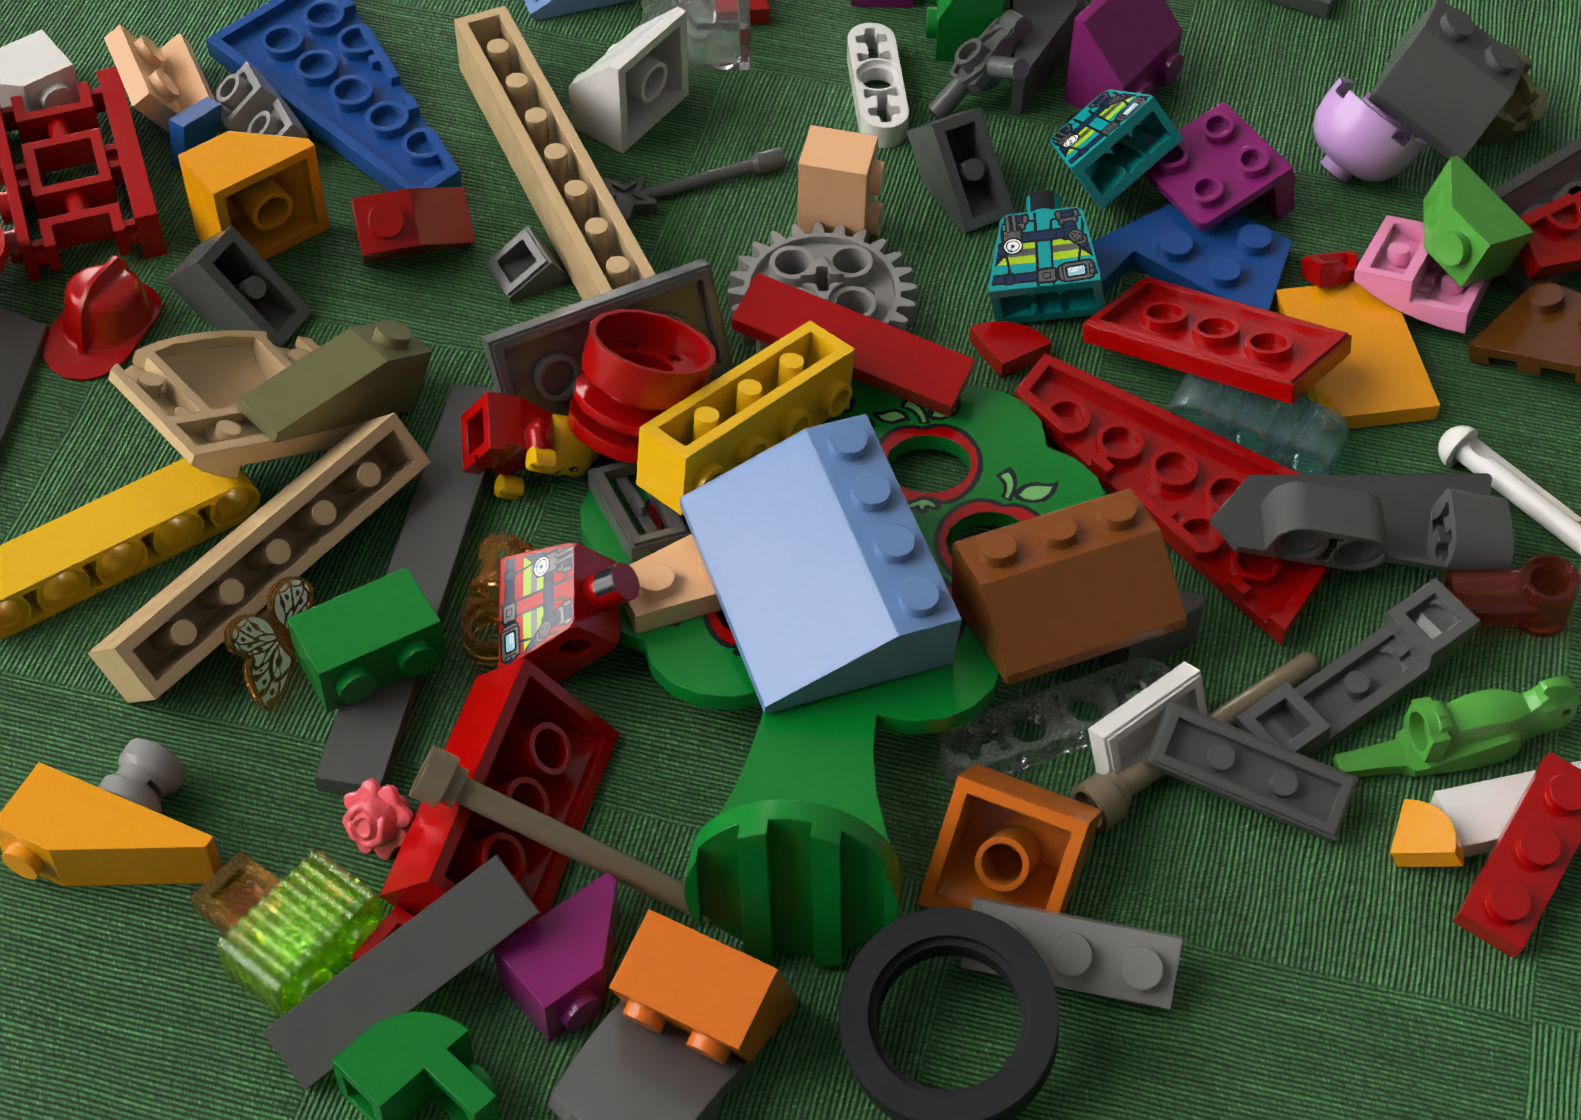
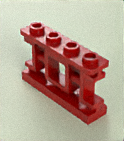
M116 67L96 71L100 83L99 88L89 89L87 81L76 83L80 102L26 113L22 96L19 95L10 97L12 106L1 108L0 105V187L6 186V190L0 191V212L4 225L14 224L15 227L14 229L4 231L8 240L12 263L24 262L30 282L42 280L39 269L40 265L49 264L51 271L63 269L59 249L113 237L116 238L120 256L132 254L130 245L139 243L142 245L145 259L168 254L123 82ZM107 111L115 143L103 144L96 113ZM15 130L19 131L25 161L19 164L15 162L9 135L10 131ZM94 162L97 163L99 175L48 186L43 185L41 176L43 173ZM126 184L134 214L133 219L124 221L115 186ZM35 203L40 219L38 222L42 239L33 241L25 205Z

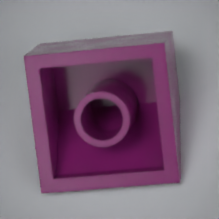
M1093 0L1074 18L1064 102L1083 110L1102 92L1109 89L1153 95L1163 84L1169 85L1174 81L1183 63V56L1179 54L1183 30L1165 0Z

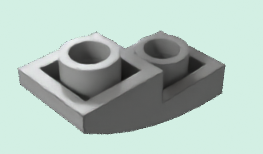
M246 61L236 73L227 76L220 84L214 99L222 104L221 120L229 130L306 138L308 136V133L286 102L264 76L249 62Z

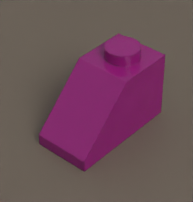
M609 871L494 948L499 984L548 1042H551L566 1030L576 1031L586 1026L598 1014L601 1006L606 1003L619 922L617 880Z

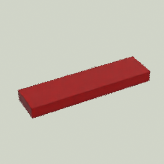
M758 272L755 274L731 318L732 330L770 345L806 322L812 321L856 349L852 378L948 417H951L974 370V358Z

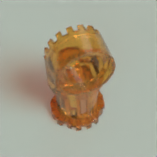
M506 531L500 532L499 536L494 532L491 534V537L484 538V541H481L479 557L482 561L479 576L470 581L468 596L461 616L464 649L468 657L477 663L485 665L499 663V639L484 641L476 638L474 634L478 629L488 624L499 625L500 559L498 557L500 551L505 550V558L535 550L532 549L533 545L530 542L523 544L524 539L522 537L518 540L515 539V533H511L510 537H506Z

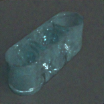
M1186 373L1167 408V411L1302 475H1330L1349 437V426L1346 420L1338 412L1301 397L1293 404H1289Z

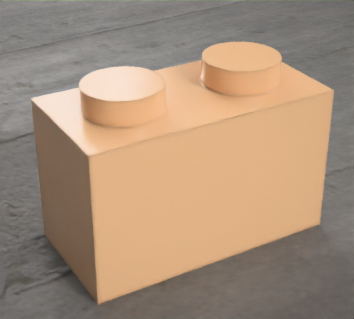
M810 126L798 163L797 225L805 234L812 233L815 222H821L825 233H833L837 225H844L845 235L850 237L861 229L867 230L866 243L868 242L869 235L879 236L883 221L884 203L875 202V195L881 196L883 190L886 161L877 160L878 136Z

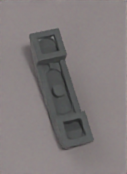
M1434 578L1387 611L1385 625L1296 688L1285 682L1236 717V724L1246 732L1304 756L1311 757L1359 730L1417 687L1479 628L1481 620L1440 581Z

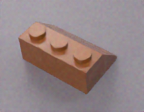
M1131 488L953 542L951 597L1007 686L1186 628L1187 617L1162 531Z

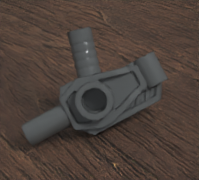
M1008 10L1002 17L994 19L978 38H972L964 42L957 49L954 57L955 62L949 72L953 79L928 105L927 110L936 119H941L949 116L968 93L976 96L981 91L995 88L1003 79L1025 80L1030 69L1028 62L1025 59L1013 58L1011 56L1019 39L1026 38L1033 29L1031 19L1015 10Z

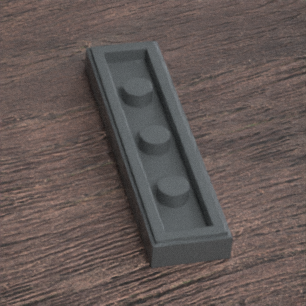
M495 855L262 1032L304 1090L310 1089L334 1070L331 1060L362 1033L388 1017L414 1010L541 912L502 859Z

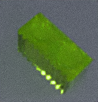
M318 849L312 850L308 859H303L298 868L291 870L288 878H282L278 887L272 888L267 897L261 898L258 906L251 907L248 915L240 918L238 925L231 926L227 935L220 936L217 948L226 974L231 980H236L241 988H246L251 996H256L261 1004H266L272 1012H276L281 1018L330 981L332 974L355 953L384 920L379 896Z

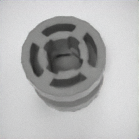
M135 738L129 741L119 755V769L117 772L105 776L98 787L162 814L161 802L165 797L175 795L184 782L187 771L180 759L165 747L147 739Z

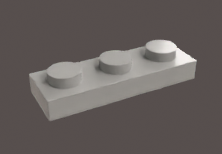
M974 896L971 910L991 915L1007 923L1023 935L1045 962L1055 987L1171 1009L1183 942L1182 936ZM966 957L962 958L961 968L999 975L995 970L979 961Z

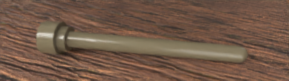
M1311 652L1300 653L1209 713L1208 716L1238 727L1236 724V717L1285 682L1296 688L1316 674L1320 667L1319 659ZM1146 756L1117 775L1110 772L1105 775L1095 773L1071 789L1070 798L1102 810L1096 833H1104L1122 821L1127 815V808L1132 804V797L1166 775L1143 765Z
M435 745L429 751L409 792L410 797L433 808H436L439 803L449 808L454 803H457L602 874L609 871L617 881L691 916L684 896L685 882L469 778V770L458 765L460 757ZM703 915L702 922L710 923L711 921Z

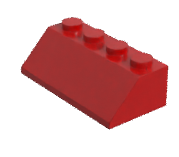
M524 657L476 677L444 750L460 757L458 765L469 770V778L581 831L619 732ZM421 802L379 896L393 907L397 905L411 915L416 916L495 855H498L541 912L506 939L508 940L549 912L570 858L457 803H454L451 808L441 803L436 808H433Z

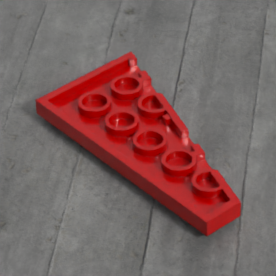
M1044 353L1015 389L1014 397L1025 402L1042 421L1044 434L1066 454L1076 458L1095 474L1100 484L1111 494L1131 488L1160 527L1164 541L1281 646L1332 568L1236 552L1212 526L1209 520L1249 475L1302 474Z

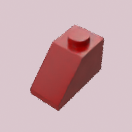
M464 187L407 188L351 198V210L362 264L475 244Z

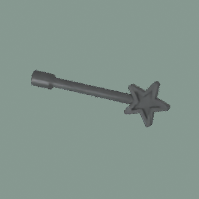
M775 147L754 153L748 160L646 188L644 176H639L626 185L609 177L603 181L630 228L635 215L655 214L657 212V199L753 172L761 175L786 167V161L781 147Z

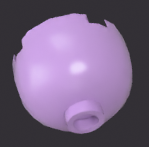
M1340 76L1323 98L1315 114L1313 123L1315 141L1326 154L1320 163L1330 173L1344 182H1347L1352 175L1367 182H1382L1399 175L1413 162L1427 143L1421 138L1410 139L1414 133L1370 101L1371 93L1369 91L1363 99L1359 98L1351 91L1356 83Z

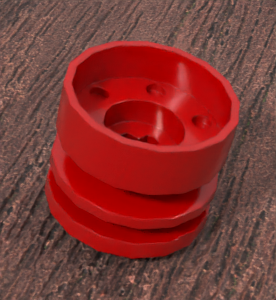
M616 309L600 313L590 322L582 354L581 369L583 373L576 378L574 397L571 399L568 410V427L578 440L593 451L618 461L637 464L640 426L710 383L716 362L715 347L704 334L689 324L664 314L637 309Z

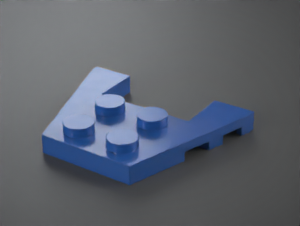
M1171 203L1092 241L1101 273L1104 294L1130 267H1134L1157 280L1270 311L1289 258L1292 240L1238 212H1235L1208 230H1199Z

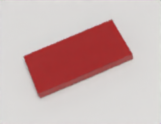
M1147 276L1083 323V342L1289 404H1293L1351 354L1352 335L1347 332Z

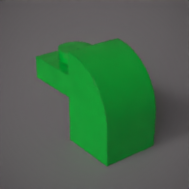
M407 1012L388 1017L362 1033L331 1060L340 1094L367 1120H411L430 1102H433L451 1120H501L497 1102L500 1091L490 1075L474 1062L469 1030L447 1016L431 1012Z

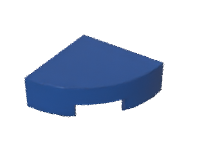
M207 96L169 119L171 165L181 170L179 154L215 138L221 120V103Z

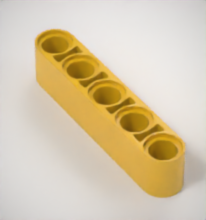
M182 458L0 545V640L23 631L242 523L256 511L260 503L258 489L242 467H240L237 479L203 472L190 465L185 458Z

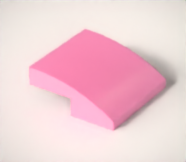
M1386 215L1355 269L1354 274L1355 282L1391 307L1423 322L1464 334L1492 280L1490 278L1461 288L1424 249V223Z

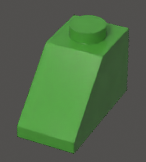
M1458 155L1450 157L1423 199L1424 249L1461 288L1505 274L1534 233Z

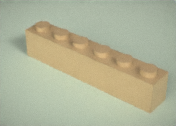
M395 412L362 422L92 648L88 655L127 703L158 699L231 636L234 629H239L238 624L246 619L247 622L248 618L253 617L281 592L279 590L286 583L287 586L290 585L291 581L297 579L429 465L431 461Z

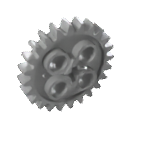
M815 222L812 233L805 234L797 224H794L791 229V237L785 238L776 231L770 232V247L755 241L752 243V257L739 256L738 271L730 273L728 312H731L732 318L755 274L758 272L908 332V325H914L917 285L912 284V268L901 267L902 254L900 251L886 254V240L883 238L871 244L866 243L867 230L861 229L850 237L845 235L844 225H837L833 233H825L821 222ZM741 333V343L743 346L756 343V354L770 346V344Z

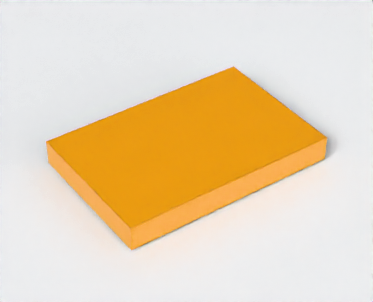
M1355 281L1324 288L1314 285L1276 290L1273 302L1276 313L1352 335L1351 354L1306 392L1321 433L1437 418L1440 403L1401 311L1384 303Z

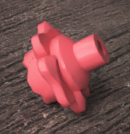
M372 778L364 781L357 791L349 792L344 796V805L348 811L343 816L342 823L346 828L349 838L357 843L358 849L364 854L375 851L376 855L382 860L391 858L396 849L401 847L409 830L407 827L414 818L409 801L404 796L399 795L398 789L394 785H385L381 788L378 781Z

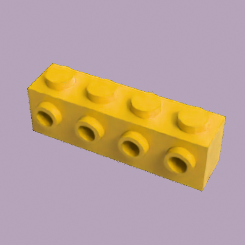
M812 321L806 322L640 426L636 485L681 516L684 515L680 507V497L806 428L818 426L828 418L841 414L848 406L852 397L851 380L856 349Z

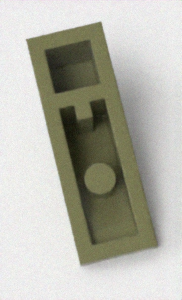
M385 319L376 323L351 327L240 397L237 409L274 443L362 423L394 412L401 414L413 411L433 351L416 338L409 327L395 319Z

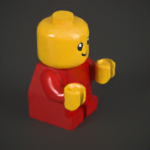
M487 391L460 416L463 472L479 475L486 468H494L497 475L494 484V495L501 499L516 501L519 499L518 496L524 494L525 482L522 477L515 476V471L530 470L549 475L577 478L588 471L599 454L575 437L567 425L568 416L552 414L522 397Z

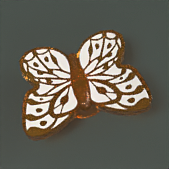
M287 576L279 579L270 588L267 596V608H262L256 614L238 615L229 621L224 630V643L228 650L237 657L245 659L243 677L254 702L262 710H272L278 702L287 683L291 664L298 661L295 657L286 618L317 606L313 605L314 591L308 579L296 576Z

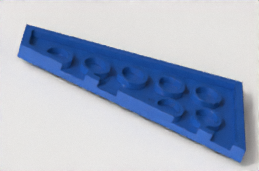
M270 0L206 39L209 56L233 74L246 61L253 65L282 97L303 127L389 192L407 188L462 187L458 166L435 130L430 129L424 121L415 98L412 94H407L401 84L400 75L370 27L364 25L356 13L353 0Z

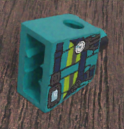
M1109 89L1102 92L1081 112L1071 115L1066 121L1065 126L1052 136L1050 143L1096 205L1103 210L1180 143L1183 137L1154 96Z
M1039 190L1031 193L1026 199L1027 212L1007 214L999 223L989 281V294L995 320L1025 323L1095 315L1106 304L1101 273L1083 210L1078 207L1061 208L1060 196L1050 190Z

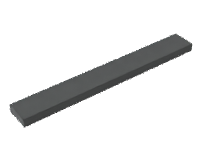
M452 384L427 455L431 463L422 470L386 575L408 567L440 621L442 620L492 469L486 468L479 475L463 472L460 416L487 391L496 393L494 389ZM424 674L402 679L374 692L367 699L359 703L346 704L338 709L314 777L318 791L345 795L349 792L357 791L362 783L370 778L377 780L381 788L388 784Z

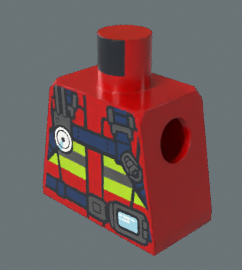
M570 542L500 559L498 668L526 657L554 681L560 683L615 649L620 640V605L636 599L639 594L640 585L635 571L624 562L616 563L615 560L592 549Z

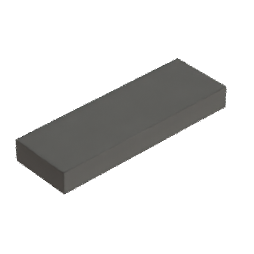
M1172 700L1166 704L1143 765L1328 842H1333L1337 838L1359 779Z

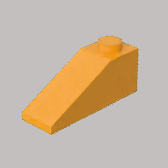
M38 762L0 812V848L3 853L1 858L8 868L26 879L35 880L38 876H41L61 886L217 883L224 874L221 859L212 835Z

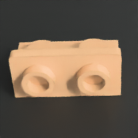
M118 25L104 37L132 106L168 133L170 118L207 96L214 99L189 41L181 34H177L161 49L147 36L142 35L138 39L122 25Z

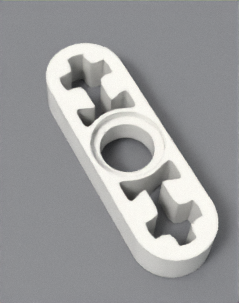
M863 23L857 25L848 34L847 64L859 133L878 136V148L894 147L906 139L909 121V107L895 35L891 29L882 24ZM868 48L874 49V52L878 54L877 58L869 59ZM872 80H881L889 83L890 86L883 89H874L867 87L865 83ZM886 110L887 122H881L880 117L877 116V111Z

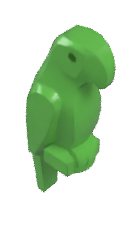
M1559 675L1538 682L1537 686L1532 687L1523 694L1510 690L1486 689L1461 696L1446 704L1444 701H1434L1430 696L1412 699L1404 718L1406 727L1398 731L1393 740L1334 755L1332 760L1336 769L1355 777L1406 774L1418 777L1465 771L1497 764L1508 760L1519 751L1524 742L1536 735L1559 729L1570 723L1578 711L1581 702L1580 695L1570 676Z

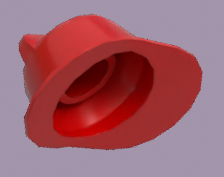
M114 255L105 264L93 265L80 270L68 282L65 288L64 309L51 325L44 339L43 358L52 372L64 379L87 381L104 377L110 373L111 368L118 363L121 366L132 355L145 334L155 324L161 314V298L153 288L141 283L136 274L129 270L125 260L120 256Z

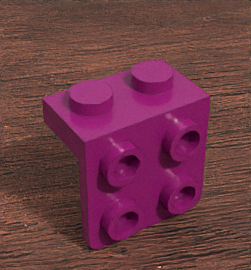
M1224 101L1179 129L1178 132L1183 137V140L1143 174L1199 230L1212 228L1254 200L1276 221L1295 210L1294 184L1296 183V176L1293 167Z

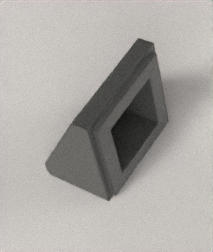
M529 226L525 227L485 262L507 298L513 303L561 286L571 279L552 247Z

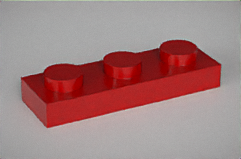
M1549 752L1543 758L1452 921L1513 959L1525 947L1581 843V769L1552 752Z

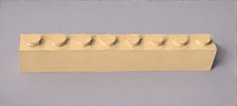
M506 6L454 19L460 71L582 301L656 275Z

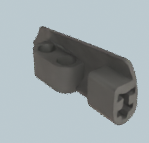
M1488 473L1249 475L1209 520L1212 526L1236 552L1349 571L1367 570L1385 562L1500 581L1510 569L1515 549L1508 500L1490 496L1492 477Z

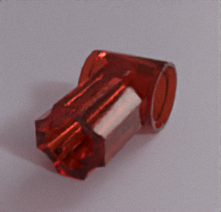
M1543 554L1528 560L1523 568L1446 571L1443 585L1481 620L1480 626L1516 625L1529 635L1545 638L1557 635L1567 625L1580 587V575L1577 568L1567 559L1558 555Z

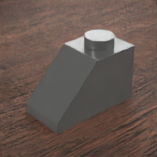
M981 107L955 113L906 131L923 184L962 233H967L999 221L1007 214H1015Z
M232 225L201 242L165 280L205 323L224 331L267 332V339L277 347H282L312 313V310Z

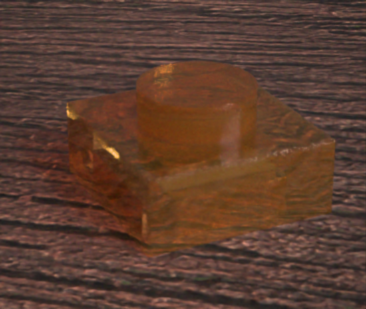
M242 851L238 852L190 897L195 912L242 949H245L293 903L290 888Z

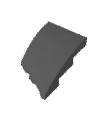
M620 1001L599 1024L578 1052L553 1090L548 1106L561 1120H715L722 1099L752 1075L760 1051L750 1063L732 1054L729 1055L725 1064L718 1063L686 1046L690 1034L666 1023L661 1034L626 1018L622 1015L626 1004Z

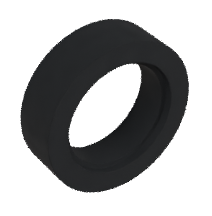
M940 907L918 911L894 921L878 932L863 947L851 965L844 981L839 1005V1027L844 1051L857 1082L868 1098L891 1119L1010 1120L1033 1101L1050 1075L1058 1049L1059 1009L1056 989L1049 970L1037 950L1023 935L1007 923L983 912L966 908ZM941 956L971 958L995 970L1011 987L1018 1000L1022 1014L1020 1037L1015 1050L1006 1064L987 1080L971 1087L956 1090L935 1089L908 1078L890 1061L881 1045L879 1036V1018L882 1004L895 981L914 965Z

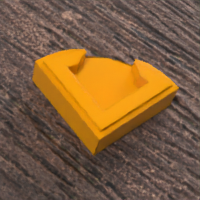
M1404 799L1390 851L1398 867L1463 866V844L1448 816L1442 810L1427 802Z

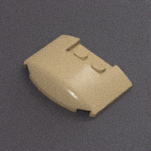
M226 330L176 336L136 350L132 360L133 365L124 370L118 363L111 368L108 378L190 465L203 472L220 477L237 479L241 465L256 464L262 461L298 454H308L324 449L329 451L361 424H353L274 443L237 409L240 397L320 347L311 338L297 336L295 349L274 346L267 339V332Z

